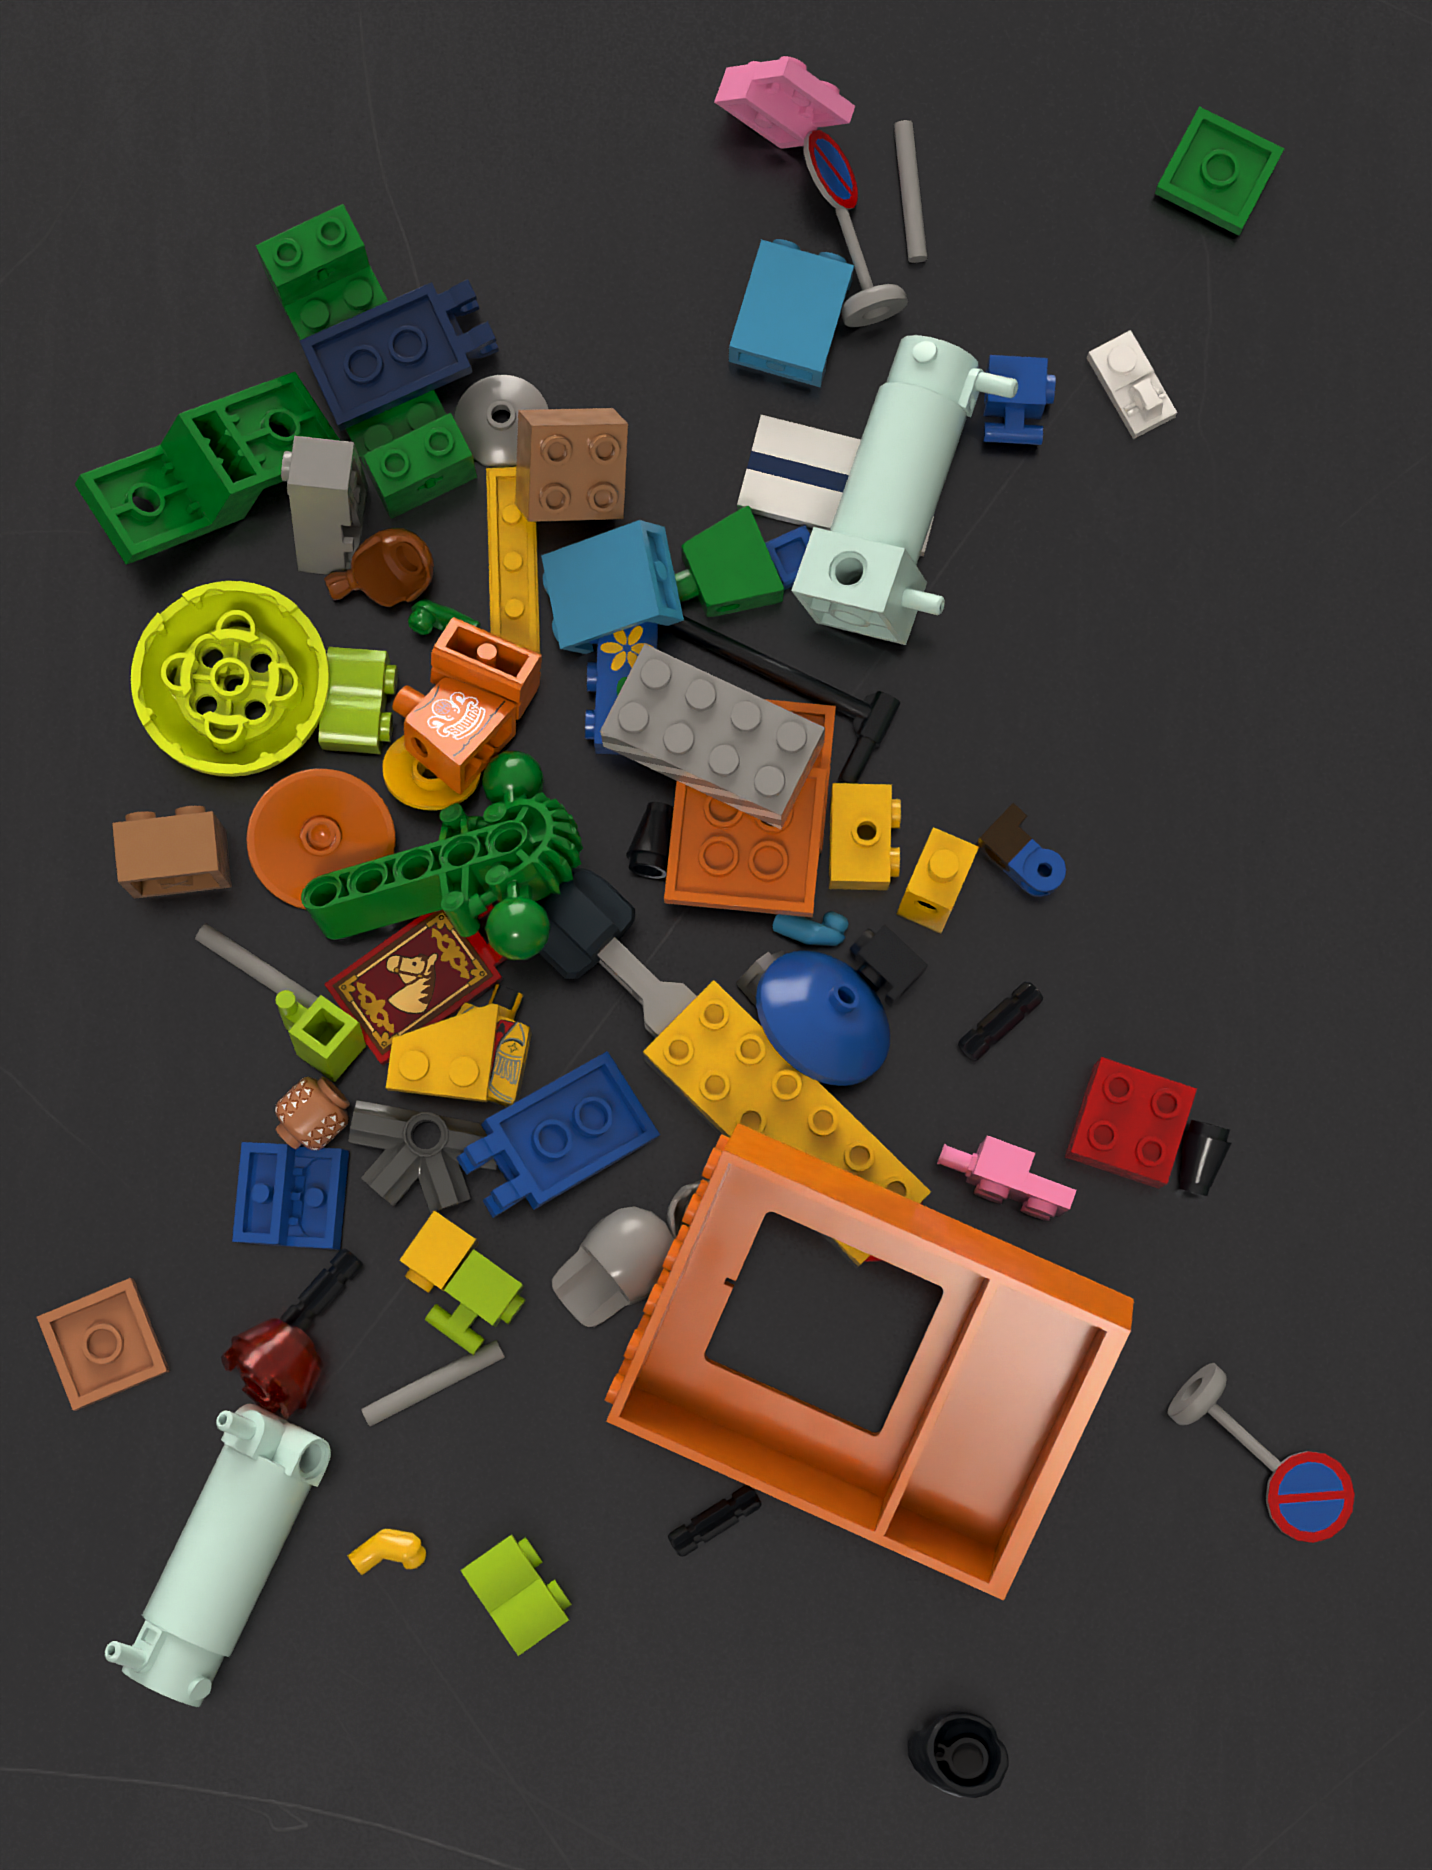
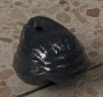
M950 1712L939 1716L926 1729L917 1731L908 1740V1757L914 1769L931 1785L945 1793L958 1797L978 1798L989 1795L1001 1786L1009 1767L1006 1747L998 1739L993 1725L983 1717L972 1713ZM937 1752H942L944 1756L937 1757L935 1754Z

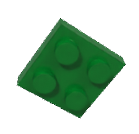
M1199 106L1154 194L1240 236L1285 148Z

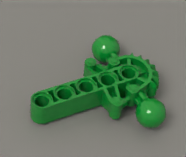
M503 751L490 759L484 769L481 782L486 798L492 803L484 811V818L482 816H467L462 806L454 803L440 812L439 816L442 821V827L438 841L318 876L305 886L302 891L301 901L321 932L327 938L335 940L442 909L457 933L461 937H470L480 928L481 924L478 916L487 911L486 907L498 900L499 903L494 906L488 916L485 928L490 946L509 960H528L542 951L548 941L551 929L546 911L535 901L545 898L550 893L560 894L559 885L561 882L572 881V869L581 864L579 852L583 849L577 830L578 825L572 815L568 814L565 807L557 799L550 800V798L544 795L542 792L544 785L543 773L540 764L531 755L522 751Z

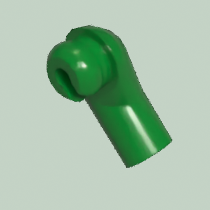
M421 600L415 603L411 608L413 612L408 617L409 627L422 635L429 634L433 627L444 631L453 617L478 628L481 626L480 622L452 608L430 600Z

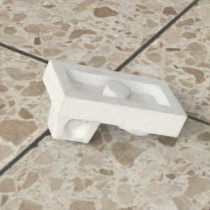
M1131 330L1089 351L1087 360L1133 439L1176 417V409Z

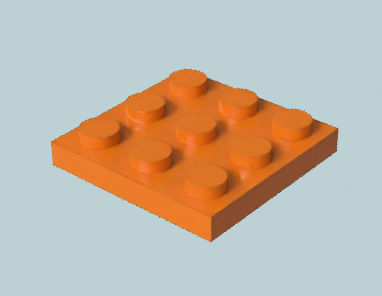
M812 767L782 829L774 827L677 781L664 903L813 917L827 769Z

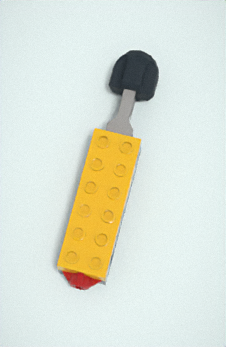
M573 868V880L561 882L559 885L560 894L550 893L545 898L535 901L546 911L551 927L548 941L539 954L565 979H578L599 962L643 1005L645 1029L655 1038L643 1051V1060L720 1136L723 1134L730 1138L739 1123L923 1205V1200L931 1191L817 1080L804 1075L791 1066L775 1050L762 1026L717 982L713 980L696 996L684 983L659 981L619 942L634 923L635 908L608 881L591 870ZM820 1233L855 1268H858L863 1262L883 1261Z

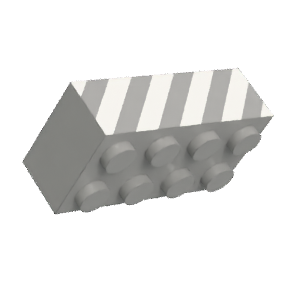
M646 644L641 649L600 730L604 747L779 829H782L825 740V727Z

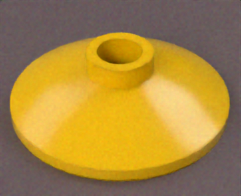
M404 735L389 747L382 766L384 782L391 794L400 802L421 810H442L454 803L460 804L475 791L481 777L480 773L461 795L458 794L406 750Z

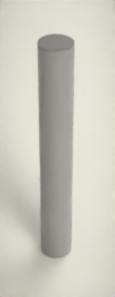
M903 120L894 124L908 261L920 263L927 260L913 122Z
M207 923L196 934L195 940L278 994L283 990H289L294 993L297 1002L307 1009L318 998Z
M494 1340L479 1348L474 1355L469 1353L361 1409L362 1413L371 1427L505 1358V1355L498 1341Z

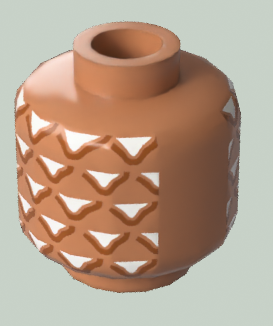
M322 1076L319 1080L304 1077L277 1102L275 1113L280 1124L275 1129L280 1137L295 1150L301 1145L310 1150H321L348 1124L349 1116L346 1108L350 1105V1102L326 1077Z

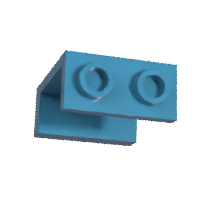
M761 239L729 345V362L821 387L826 371L827 357L847 290H850L854 265L847 264L843 257L833 253L821 252L819 255L801 251L798 245L787 240L775 239L773 242Z
M638 520L541 555L544 567L543 585L550 597L554 617L552 630L556 640L559 642L560 649L587 654L594 651L592 644H589L590 641L645 622L669 626L684 621L666 531L663 526Z

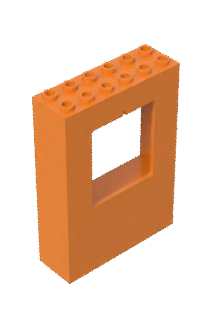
M738 1123L730 1138L721 1134L704 1167L701 1176L709 1179L710 1182L701 1180L696 1193L693 1194L682 1222L690 1225V1227L682 1224L662 1265L666 1269L662 1270L643 1309L644 1315L630 1339L623 1356L625 1359L619 1372L616 1373L604 1400L613 1405L606 1422L1004 1601L1131 1332L1134 1299ZM775 1212L942 1287L943 1295L884 1425L879 1432H871L715 1362L706 1356L708 1344L734 1287L733 1284L725 1280L726 1278L734 1281L737 1280L766 1213Z

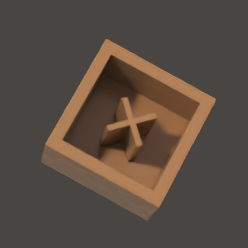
M614 408L518 410L515 505L527 521L624 519L628 423Z
M186 806L176 809L175 816L156 818V813L134 812L125 816L126 821L112 823L118 883L134 899L232 887L226 829L213 811L206 812L204 806Z

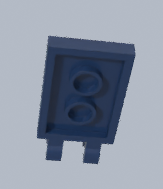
M468 279L440 294H437L432 282L299 341L340 431L473 373L468 359L483 358L499 351L495 335L488 321L464 334L458 324L456 317L465 316L480 309L476 301L477 297Z

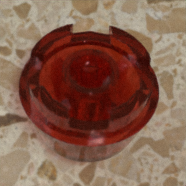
M270 1318L232 1337V1346L221 1356V1361L226 1371L231 1372L235 1367L237 1368L242 1381L245 1383L241 1390L251 1400L273 1414L280 1408V1413L286 1420L297 1409L306 1408L324 1366L321 1358L314 1350V1343L301 1329L295 1326L291 1327L277 1318Z

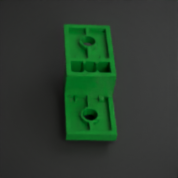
M294 371L178 414L160 445L80 474L75 486L125 564L128 565L244 519L263 489L283 482L281 478L282 459L285 451L292 452L294 436L339 441L340 439ZM273 422L284 426L288 430L290 437L277 435L271 430L269 423ZM139 497L148 500L153 505L154 512L140 510L135 506L132 498Z

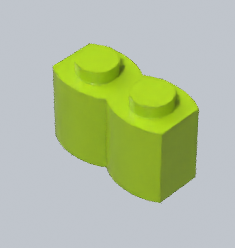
M328 647L329 694L319 721L318 742L322 750L381 754L383 741L391 742L393 713L386 712L388 694H396L398 666L390 665L387 651Z
M511 1534L461 1569V1572L519 1656L569 1621V1617L564 1610L572 1604L555 1579L546 1585L535 1568L543 1563L528 1539L525 1537L517 1542Z

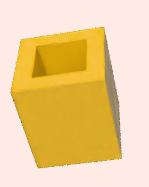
M433 1211L399 1261L410 1268L405 1277L420 1288L430 1293L435 1285L444 1291L445 1287L479 1242L445 1217Z

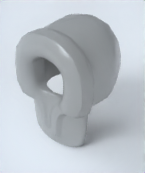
M635 1206L618 1209L601 1219L587 1233L579 1250L552 1278L553 1290L565 1307L581 1324L587 1327H595L610 1318L624 1306L635 1304L649 1297L662 1270L666 1269L662 1265L674 1237L666 1223L652 1211Z

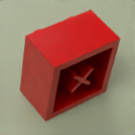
M1101 1057L1094 1064L1065 1158L1160 1189L1168 1183L1197 1088Z

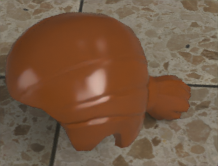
M388 528L368 537L356 549L352 556L351 569L330 573L324 578V581L333 600L342 599L353 590L361 589L379 605L392 607L401 601L411 602L417 599L427 589L433 578L434 560L428 545L417 534L402 528Z

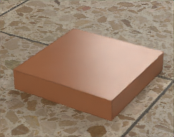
M133 1278L126 1279L37 1316L73 1411L80 1410L170 1372Z

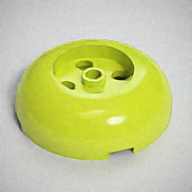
M221 581L204 584L182 593L183 597L168 606L161 614L157 613L143 631L134 653L131 666V692L134 706L142 725L153 741L171 758L186 767L205 774L229 777L246 776L265 771L282 763L296 753L311 737L319 724L327 703L330 683L329 663L319 633L295 603L279 592L262 585L243 581ZM217 649L223 653V659L219 660L213 668L206 667L203 664V657L210 651ZM259 654L268 655L272 659L268 665L269 670L264 673L255 672L251 667L253 658ZM241 679L243 681V684L237 685L234 691H227L226 687L230 680ZM208 696L214 698L217 701V708L214 712L209 711L203 715L198 713L197 703L201 698ZM256 701L263 703L266 707V712L262 717L256 720H250L246 717L245 710L250 703Z

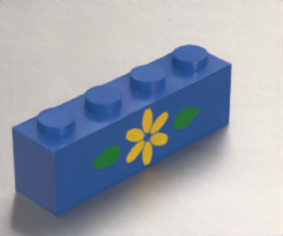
M645 622L589 642V644H598L597 662H588L587 691L596 692L595 710H586L585 739H594L595 754L621 755L603 746L600 730L644 644L657 649L658 624L652 622Z

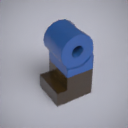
M1012 803L978 839L975 845L1024 891L1037 897L1050 895L1061 885L1065 878V862L1055 851L1042 849L1038 843L1019 827L1027 818V815L1017 805Z

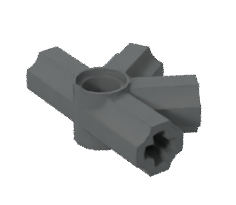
M356 1100L348 1143L384 1149L383 1153L361 1177L392 1206H395L416 1180L419 1179L431 1214L433 1211L444 1210L472 1199L461 1166L456 1158L464 1152L465 1147L486 1137L487 1134L481 1126L482 1123L440 1116L431 1112H419ZM422 1122H433L439 1126L441 1138L433 1148L421 1149L413 1141L414 1129ZM492 1159L480 1168L496 1171L497 1164Z

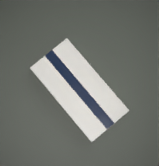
M761 415L739 495L737 510L749 505L753 514L800 526L806 525V527L812 529L816 527L830 531L861 440ZM932 518V521H931V524H930V527H929V530H928V533H927V536H926V539H925V542H924L922 551H921V553H920V556H923V557H924L926 545H927V542H928V538H929V534H930V530H931L933 518Z

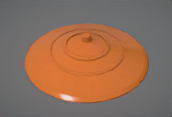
M333 769L304 770L291 774L275 783L257 802L247 827L248 857L261 883L280 900L302 909H306L301 901L302 891L314 878L392 855L395 851L394 823L383 799L361 779Z

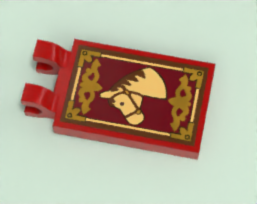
M493 904L486 907L487 911L480 914L478 919L489 914L494 908ZM442 909L417 917L324 985L340 1008L359 1022L365 1043L380 1064L384 1066L390 1060L392 1038L451 1018L459 1012L464 1003L470 1004L504 980L495 967L507 960V958L496 952L490 946V943L487 944L478 931L470 937H461Z

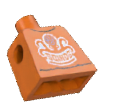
M451 677L442 678L427 695L406 685L398 692L392 705L393 711L406 718L404 721V746L406 750L460 795L486 768L490 759L495 757L516 735V704Z

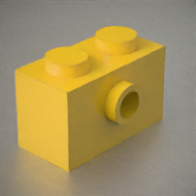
M832 783L830 797L829 889L888 890L890 877H899L900 848L891 847V828L900 829L901 800L892 799V785Z

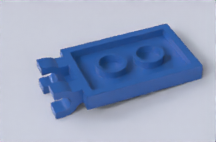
M606 1051L485 1119L481 1126L487 1136L465 1147L464 1152L458 1155L456 1159L466 1175L492 1159L498 1165L507 1182L493 1189L490 1192L491 1195L483 1200L494 1218L525 1197L533 1210L654 1141L660 1134L611 1055Z

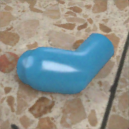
M833 911L824 914L821 924L802 916L777 914L773 922L774 932L803 944L837 946L842 943L846 938L844 932L849 927L848 919Z

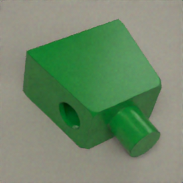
M749 505L719 521L681 546V557L686 569L674 574L680 603L698 596L706 617H716L777 604L783 601L784 587Z

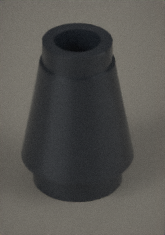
M649 802L647 804L646 811L626 853L627 858L630 860L628 868L633 873L656 879L666 877L673 806L662 802Z
M1191 1120L1189 1130H1184L1179 1189L1208 1196L1210 1187H1212L1232 1144L1228 1142L1230 1129Z

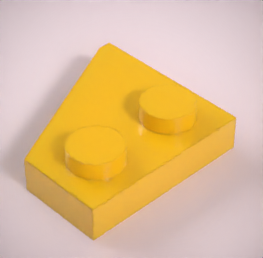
M489 1004L392 1038L386 1089L487 1102L499 1005Z

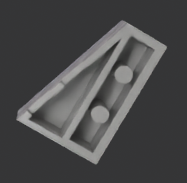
M294 436L292 452L285 451L283 455L281 478L282 481H287L298 572L329 575L333 572L347 571L351 569L352 556L360 546L368 483L355 444L348 441Z

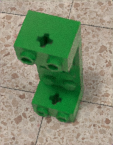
M344 204L255 245L264 271L299 340L388 302L370 267L365 245ZM434 390L345 429L351 442H354L358 456L391 519L477 478L473 455L452 414H446Z

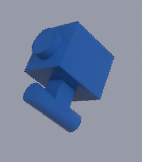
M989 356L986 373L1016 379L1018 390L1013 398L988 393L984 394L983 416L1004 417L1003 423L985 422L984 442L1042 445L1043 426L1024 425V419H1041L1045 405L1054 403L1056 378L1055 375H1047L1048 358Z

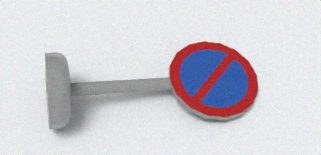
M813 130L804 139L806 164L814 183L823 197L836 208V214L862 291L848 298L843 304L841 310L843 322L848 327H861L883 321L902 311L907 306L908 299L905 291L898 285L883 284L873 286L848 212L855 207L858 201V188L854 173L839 145L825 132Z
M1210 1363L1197 1371L1175 1395L1168 1407L1167 1414L1179 1425H1189L1199 1420L1208 1412L1273 1471L1267 1483L1265 1500L1270 1518L1281 1532L1297 1541L1312 1543L1329 1539L1339 1532L1353 1512L1355 1495L1351 1477L1341 1463L1325 1453L1303 1451L1290 1455L1280 1462L1216 1403L1226 1387L1227 1376L1223 1370L1215 1363Z

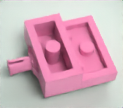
M788 56L780 57L779 60L766 62L751 61L747 65L726 68L714 103L780 149L804 146L806 135L813 130H817L818 127L849 124L855 109V105L842 97L840 90L835 85L820 81L807 71V66L803 62Z
M988 1135L979 1144L977 1152L972 1155L944 1144L937 1164L965 1173L967 1177L966 1182L976 1186L974 1190L975 1195L996 1203H1002L1003 1199L1010 1198L1023 1203L1021 1208L1023 1213L1045 1221H1049L1050 1217H1060L1070 1210L1077 1191L1029 1173L1035 1156L1034 1152Z

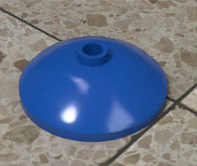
M801 950L780 956L762 974L756 991V1007L761 1026L775 1050L796 1070L822 1083L847 1086L868 1079L882 1066L890 1047L888 1018L875 990L855 969L827 954Z

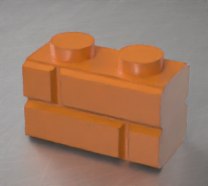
M453 617L431 652L432 668L430 682L436 685L442 678L451 677L516 704V720H519L540 685L541 672L539 671L541 669L542 655L525 647H517V644Z

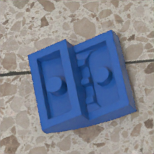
M242 1142L232 1242L340 1250L349 1151L339 1148H323L315 1151L306 1147H299L295 1150L288 1144Z

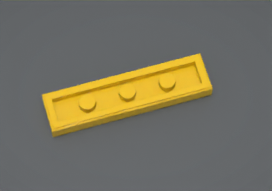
M516 467L486 468L490 630L492 634L517 644V647H525L541 654L537 521L528 522L515 505Z

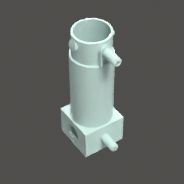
M919 335L906 336L901 339L887 382L879 387L831 529L829 531L813 527L791 590L816 623L906 645L917 611L934 615L942 613L945 605L943 596L924 592L927 581L916 565L967 418L966 416H972L979 392L1013 398L1018 390L1016 379L983 372L982 369H978V361L970 353L949 342Z

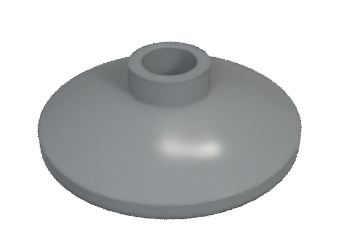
M494 375L479 380L465 391L456 407L454 420L476 462L490 468L516 467L518 410L548 409V405L539 390L526 380L511 375ZM498 410H506L510 413V418L504 423L495 422L492 416Z

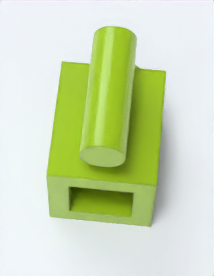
M283 990L277 994L275 1001L283 1024L290 1035L296 1055L335 1082L366 1047L359 1022L322 995L307 1009L297 1002L293 992Z
M473 1249L444 1289V1291L461 1302L451 1315L438 1304H435L426 1316L425 1321L474 1355L485 1341L482 1336L470 1328L479 1315L495 1328L501 1320L509 1324L526 1301V1299L520 1296L525 1287Z

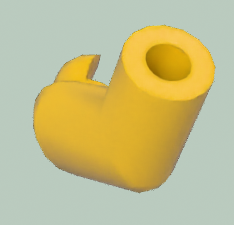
M382 1529L347 1556L357 1571L364 1575L383 1559L402 1562L405 1569H416L425 1561L426 1549L421 1545V1539L411 1532Z

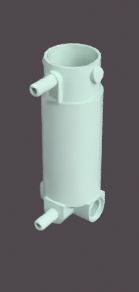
M246 1404L235 1413L225 1410L218 1415L216 1425L219 1430L224 1431L221 1441L225 1442L142 1614L146 1620L132 1646L112 1641L105 1649L106 1660L122 1665L121 1671L125 1675L151 1690L190 1706L200 1707L205 1697L211 1691L212 1682L224 1657L231 1656L311 1486L318 1487L331 1457V1449L326 1440L293 1423H289L285 1419L255 1404Z

